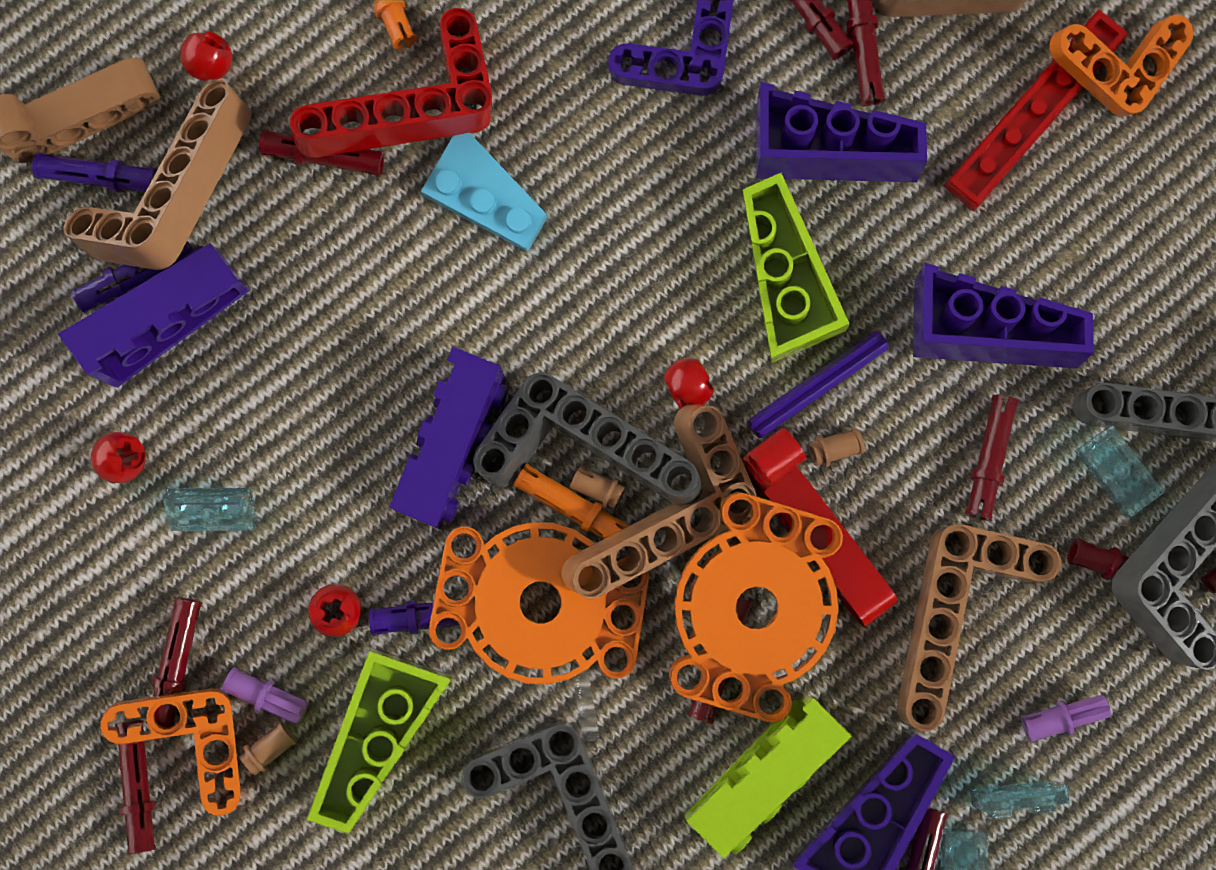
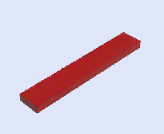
M1100 9L1084 25L1112 52L1129 35L1126 30ZM1073 38L1070 41V46L1068 48L1070 52L1075 51L1072 47L1074 43ZM1087 52L1084 53V55L1087 57L1088 55H1090V53ZM1053 60L947 180L943 187L974 212L1083 86ZM1098 60L1094 62L1093 75L1103 65L1102 62Z

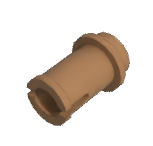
M857 428L826 438L818 435L815 436V441L808 443L814 465H823L825 468L830 467L832 461L865 452L864 441Z
M583 465L575 473L570 485L571 490H575L602 503V508L605 510L608 507L615 510L626 490V487L620 485L619 479L616 478L614 481H611Z
M279 721L273 729L253 745L246 744L244 752L239 757L244 766L253 775H257L260 771L266 773L269 770L268 765L289 747L295 745L297 739L292 731L282 721Z

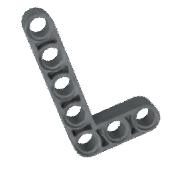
M544 372L532 374L523 382L481 442L473 457L476 471L487 482L495 487H506L517 479L521 470L529 462L551 428L554 427L679 506L687 505L697 500L702 493L701 479L695 466L690 461ZM541 391H553L551 398L547 402L535 403L536 397ZM578 410L587 412L585 419L577 425L568 424V420L574 412ZM521 423L529 424V428L523 436L519 438L512 437V432L517 425ZM612 431L621 433V438L615 445H602V440L607 433ZM642 454H656V460L652 466L642 469L636 467L637 459ZM505 457V463L499 471L489 472V465L495 458ZM686 474L692 477V482L687 489L683 491L671 489L672 480L676 476Z
M1099 383L1078 393L1072 404L1075 417L1086 425L1216 442V397L1112 383ZM1093 395L1098 396L1104 403L1102 414L1096 412L1092 407L1091 399ZM1134 401H1138L1143 405L1145 409L1144 419L1139 418L1134 413ZM1176 406L1184 411L1186 415L1185 424H1181L1175 417Z
M1216 461L1122 565L1112 580V592L1116 600L1170 662L1204 670L1216 667V633L1179 589L1216 547Z
M565 721L556 722L484 752L473 758L463 770L461 778L463 787L468 794L477 798L489 797L551 770L590 869L602 870L599 866L602 857L608 854H615L624 863L621 870H636L581 733L572 723ZM566 731L571 734L574 739V747L571 751L562 754L552 748L550 738L555 732ZM517 748L528 749L534 756V765L526 770L516 768L511 760L512 751ZM486 765L491 768L494 773V782L490 786L483 787L475 783L472 778V770L475 766ZM573 772H583L589 777L591 785L583 793H574L567 786V777ZM594 812L600 813L607 820L605 829L596 834L588 832L582 822L585 816Z

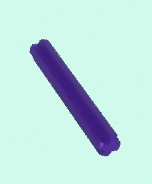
M879 331L871 333L751 417L747 424L752 433L757 438H762L885 352L889 347L887 340Z

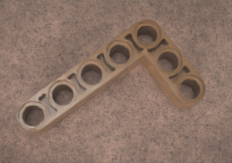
M215 80L207 84L196 98L135 212L129 213L94 207H81L67 218L64 224L65 235L93 259L98 261L153 270H163L171 266L179 257L246 130L252 116L250 108L226 81Z
M690 404L682 407L675 416L674 426L688 461L695 466L702 482L700 497L687 505L679 506L673 503L572 555L565 561L561 572L563 583L567 588L585 598L593 599L600 597L728 529L721 520L719 512L723 499L732 490L756 496L754 487L725 419L718 409L713 406ZM701 413L704 417L705 425L702 432L697 434L693 424L696 416ZM718 452L721 463L719 468L713 472L710 460L713 454ZM741 499L736 500L735 505L728 510L729 518L735 524L747 519L752 513L750 504L746 500ZM699 508L702 515L701 521L695 528H692L690 523L693 511ZM664 527L666 532L665 540L660 546L655 547L653 541L654 534L659 528ZM627 546L630 552L629 559L624 565L618 567L616 562L617 553L621 548ZM587 566H591L593 570L592 579L586 585L580 586L578 582L580 571Z
M961 524L940 528L932 535L897 703L898 716L905 725L919 731H931L936 729L943 721L973 570L1024 582H1046L1054 579L1061 569V558L1054 547L1041 542ZM950 533L956 534L962 543V548L956 556L950 554L945 546L946 537ZM992 542L997 544L1002 550V559L997 565L991 563L987 557V549ZM1033 552L1038 553L1043 560V568L1039 574H1035L1029 567V557ZM942 574L948 575L953 581V591L947 597L942 596L937 589V581ZM935 615H939L945 622L944 634L937 639L930 634L928 629L929 621ZM930 656L936 661L937 672L932 679L925 680L920 673V665L925 658ZM924 699L928 703L929 713L924 720L916 722L911 714L912 706L917 700Z

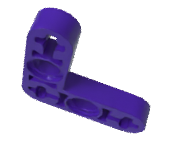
M697 0L690 51L630 43L614 47L608 58L611 78L615 82L627 86L701 96L715 93L720 88L723 79L734 0H721L718 6L717 17L709 16L711 0ZM708 28L717 30L721 35V41L714 46L703 44L699 38V34L703 30ZM624 57L631 58L632 66H630L629 72L621 71V64L619 63H622ZM644 58L649 59L648 76L642 75ZM661 61H670L676 66L677 72L671 78H661L654 71L656 64ZM684 64H689L687 81L681 80ZM704 67L709 68V73L712 75L708 82L700 81L699 73H701Z

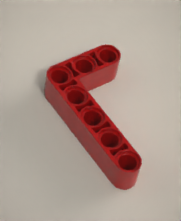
M452 8L447 10L440 19L441 49L448 78L447 84L298 107L290 117V128L297 150L307 157H322L466 133H476L487 128L492 120V91L474 15L464 8ZM456 32H461V33H464V34H466V35L461 36V37H456V36H453V35H451V34L456 33ZM471 68L474 71L470 73L460 72L459 69ZM477 103L482 107L477 110H471L466 105ZM431 109H437L442 112L437 116L425 114ZM389 116L401 117L397 122L385 121ZM349 122L360 123L358 127L353 129L343 127ZM309 128L319 129V131L313 135L302 134L306 129Z
M781 428L742 459L753 487L763 499L825 517L837 523L841 528L843 535L842 545L836 553L824 557L822 560L831 572L838 598L856 621L865 628L895 605L898 599L887 582L797 466L806 460V455L795 438L786 429ZM785 512L776 513L775 516L789 533L792 528L791 517ZM827 525L816 526L810 534L811 544L817 549L826 548L832 542L833 534ZM811 561L815 568H819L815 561Z

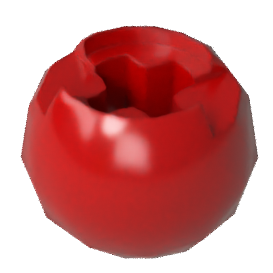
M205 31V33H192L188 35L182 43L180 60L185 71L192 77L205 82L209 79L218 80L224 78L231 69L233 54L230 45L223 37L213 32Z
M683 358L675 361L668 367L663 377V380L669 387L668 390L680 409L690 404L705 405L714 393V388L709 382L710 378L706 370L696 358Z
M110 432L103 435L93 445L90 455L92 468L98 476L112 484L128 483L134 480L143 471L146 462L143 445L137 437L127 432Z
M328 584L320 588L312 596L308 606V616L313 628L320 634L330 638L342 637L352 632L358 625L362 614L361 602L357 594L351 588L341 584ZM340 600L342 603L339 609L344 612L342 618H333L330 621L328 619L330 611L326 609L328 603H337Z

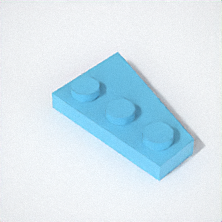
M470 133L452 137L421 190L423 197L527 253L547 219L546 213Z

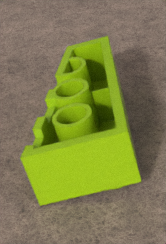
M782 173L743 189L744 205L772 364L847 331L849 321Z
M374 648L370 649L309 812L308 821L347 834L351 832L382 785V782L397 763L406 746L452 680L451 675Z
M800 693L792 702L788 715L781 721L772 722L684 814L686 821L723 859L730 852L734 855L738 854L752 839L750 833L762 822L764 824L769 822L779 812L782 803L793 792L795 793L801 789L812 774L852 736L814 698Z

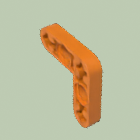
M1178 14L1157 21L1126 64L1091 31L1080 24H1073L1058 30L1050 40L1049 49L1054 60L1116 116L1125 117L1141 112L1147 107L1189 47L1193 39V28L1186 17ZM1169 28H1172L1173 31H1174V32L1172 33V36H1171V31L1169 30ZM1170 36L1174 40L1173 42L1168 43L1163 47L1159 46L1165 44L1167 40L1170 38ZM1070 37L1074 39L1072 47L1075 51L1073 52L1068 50L1070 46L1068 38ZM1089 52L1090 55L1086 57L1084 53ZM1146 55L1152 57L1156 63L1154 76H1149L1144 71L1143 60ZM1096 60L1102 62L1107 70V76L1103 82L1097 80L1093 75V64ZM1134 88L1128 97L1131 104H1126L1127 94L1124 91Z
M210 688L121 701L111 705L106 710L101 719L100 728L103 736L115 744H126L194 733L200 797L203 807L208 813L216 816L229 814L237 807L240 802L241 788L232 705L226 693L219 689ZM208 698H215L217 705H224L225 710L218 712L217 719L209 720L207 713L194 714L193 720L195 724L186 725L188 711L184 701L193 700L192 709L205 707ZM164 704H172L180 712L178 723L169 728L159 726L154 718L156 709ZM148 707L146 721L150 731H141L143 722L129 725L125 734H119L118 727H110L109 722L115 720L117 712L124 711L126 718L129 719L138 718L142 714L139 708ZM221 740L228 745L229 754L224 761L212 763L204 757L203 750L210 741ZM232 768L233 773H223L225 789L233 790L234 794L227 796L225 804H218L216 798H209L208 794L215 792V774L206 778L205 772L219 773Z

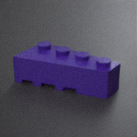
M760 82L756 101L755 178L767 179L782 173L784 179L917 183L927 163L926 123L873 110L872 113H867L850 108L851 104L835 101V104L811 99V94L795 90L794 94L774 89L775 85Z
M209 243L206 246H200L191 250L184 259L58 333V336L87 375L118 388L248 293L249 289L222 253Z
M924 263L914 280L913 357L1077 369L1094 354L1093 313L1041 297L1035 300L1016 294L1017 290L1005 286H1000V288L976 282L975 277L962 273L956 276L939 271L938 266Z
M452 346L447 361L454 363L450 377L446 376L444 380H439L433 395L435 397L433 407L437 408L434 416L429 415L426 420H423L417 435L416 446L421 447L419 456L412 453L408 458L389 507L441 530L444 522L447 524L452 522L460 503L455 500V496L461 484L467 486L475 470L474 464L471 461L477 446L481 444L493 427V425L488 423L494 408L498 410L502 408L509 392V387L504 385L506 378L499 365Z
M911 732L792 859V866L798 870H895L956 756L918 734Z

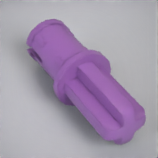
M235 667L228 673L222 686V692L254 705L256 712L259 713L265 710L293 724H298L302 720L308 707L306 700L275 687V681L269 680L264 682Z
M1098 695L1065 705L1063 701H1058L1055 707L1021 716V722L1029 742L1032 743L1064 732L1068 735L1074 734L1075 727L1106 719L1111 716V711L1106 698L1103 695Z

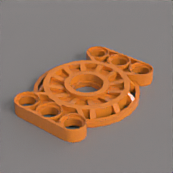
M735 492L725 497L720 505L719 513L721 520L729 530L716 535L702 545L687 562L678 581L674 601L676 626L689 655L679 657L673 662L669 670V678L672 687L683 697L766 722H777L788 715L792 704L790 694L783 685L796 680L813 668L826 652L835 633L839 611L837 589L831 572L822 558L831 556L839 550L842 545L843 535L837 523L825 517L747 493ZM739 499L746 500L752 509L751 517L745 523H733L728 515L730 505ZM785 512L791 517L792 528L784 536H775L770 531V520L776 513ZM819 525H827L833 534L832 542L823 549L815 548L810 540L812 530ZM736 537L738 540L732 544L727 542V539ZM718 544L719 550L712 554L701 567L698 566L697 563L704 554ZM815 561L819 568L811 570L807 563ZM692 572L696 576L691 584L689 599H683L685 585ZM823 577L828 588L829 604H823L822 591L818 580ZM752 587L768 589L775 596L777 610L773 620L760 628H751L742 624L736 613V602L740 594ZM682 610H689V620L694 631L689 637L683 626ZM823 614L829 615L827 628L819 642L816 640V636L821 628ZM701 643L705 650L696 652L693 647ZM810 647L814 648L815 651L811 656L794 669L792 664L800 659ZM686 665H694L701 672L699 683L691 688H685L677 681L679 670ZM783 669L786 674L776 678L773 673ZM728 677L740 680L742 685L739 696L732 700H725L718 693L721 681ZM770 689L779 691L782 695L781 706L773 712L763 711L759 705L761 695Z
M531 522L513 526L495 535L484 545L481 535L475 529L468 526L458 527L448 534L445 541L429 624V637L431 642L442 650H453L468 639L474 652L488 667L506 678L525 684H552L569 680L587 670L594 663L603 676L610 679H620L628 676L636 664L649 582V571L640 575V581L634 588H627L621 585L600 597L593 599L585 598L567 588L561 576L565 561L572 555L580 552L579 549L572 545L574 539L587 548L594 545L592 540L575 529L556 523ZM529 530V538L518 540L508 546L503 541V539L514 533ZM539 530H553L565 534L566 537L563 541L552 537H539ZM459 535L472 537L476 543L475 553L468 558L457 557L451 548L455 537ZM495 546L498 553L491 559L488 550ZM629 557L618 560V567L624 565ZM587 566L580 571L578 576L580 586L586 585L592 579L593 570L591 566ZM459 576L467 582L468 593L463 599L451 600L445 595L444 583L448 578ZM535 582H545L552 585L558 591L561 598V607L558 615L552 621L537 624L529 621L523 615L520 608V597L528 585ZM617 606H626L633 613V623L626 630L616 628L611 621L612 611ZM451 618L459 624L461 633L455 642L444 643L437 638L436 626L441 620ZM477 627L483 637L478 642L473 635ZM488 645L498 656L507 661L506 667L503 668L492 661L482 649ZM612 647L622 649L627 656L626 666L619 672L610 671L604 663V656ZM589 648L592 656L586 660L582 653ZM572 660L578 665V667L565 674L553 677L551 675V668L565 665ZM516 665L526 669H540L542 678L526 677L513 672Z

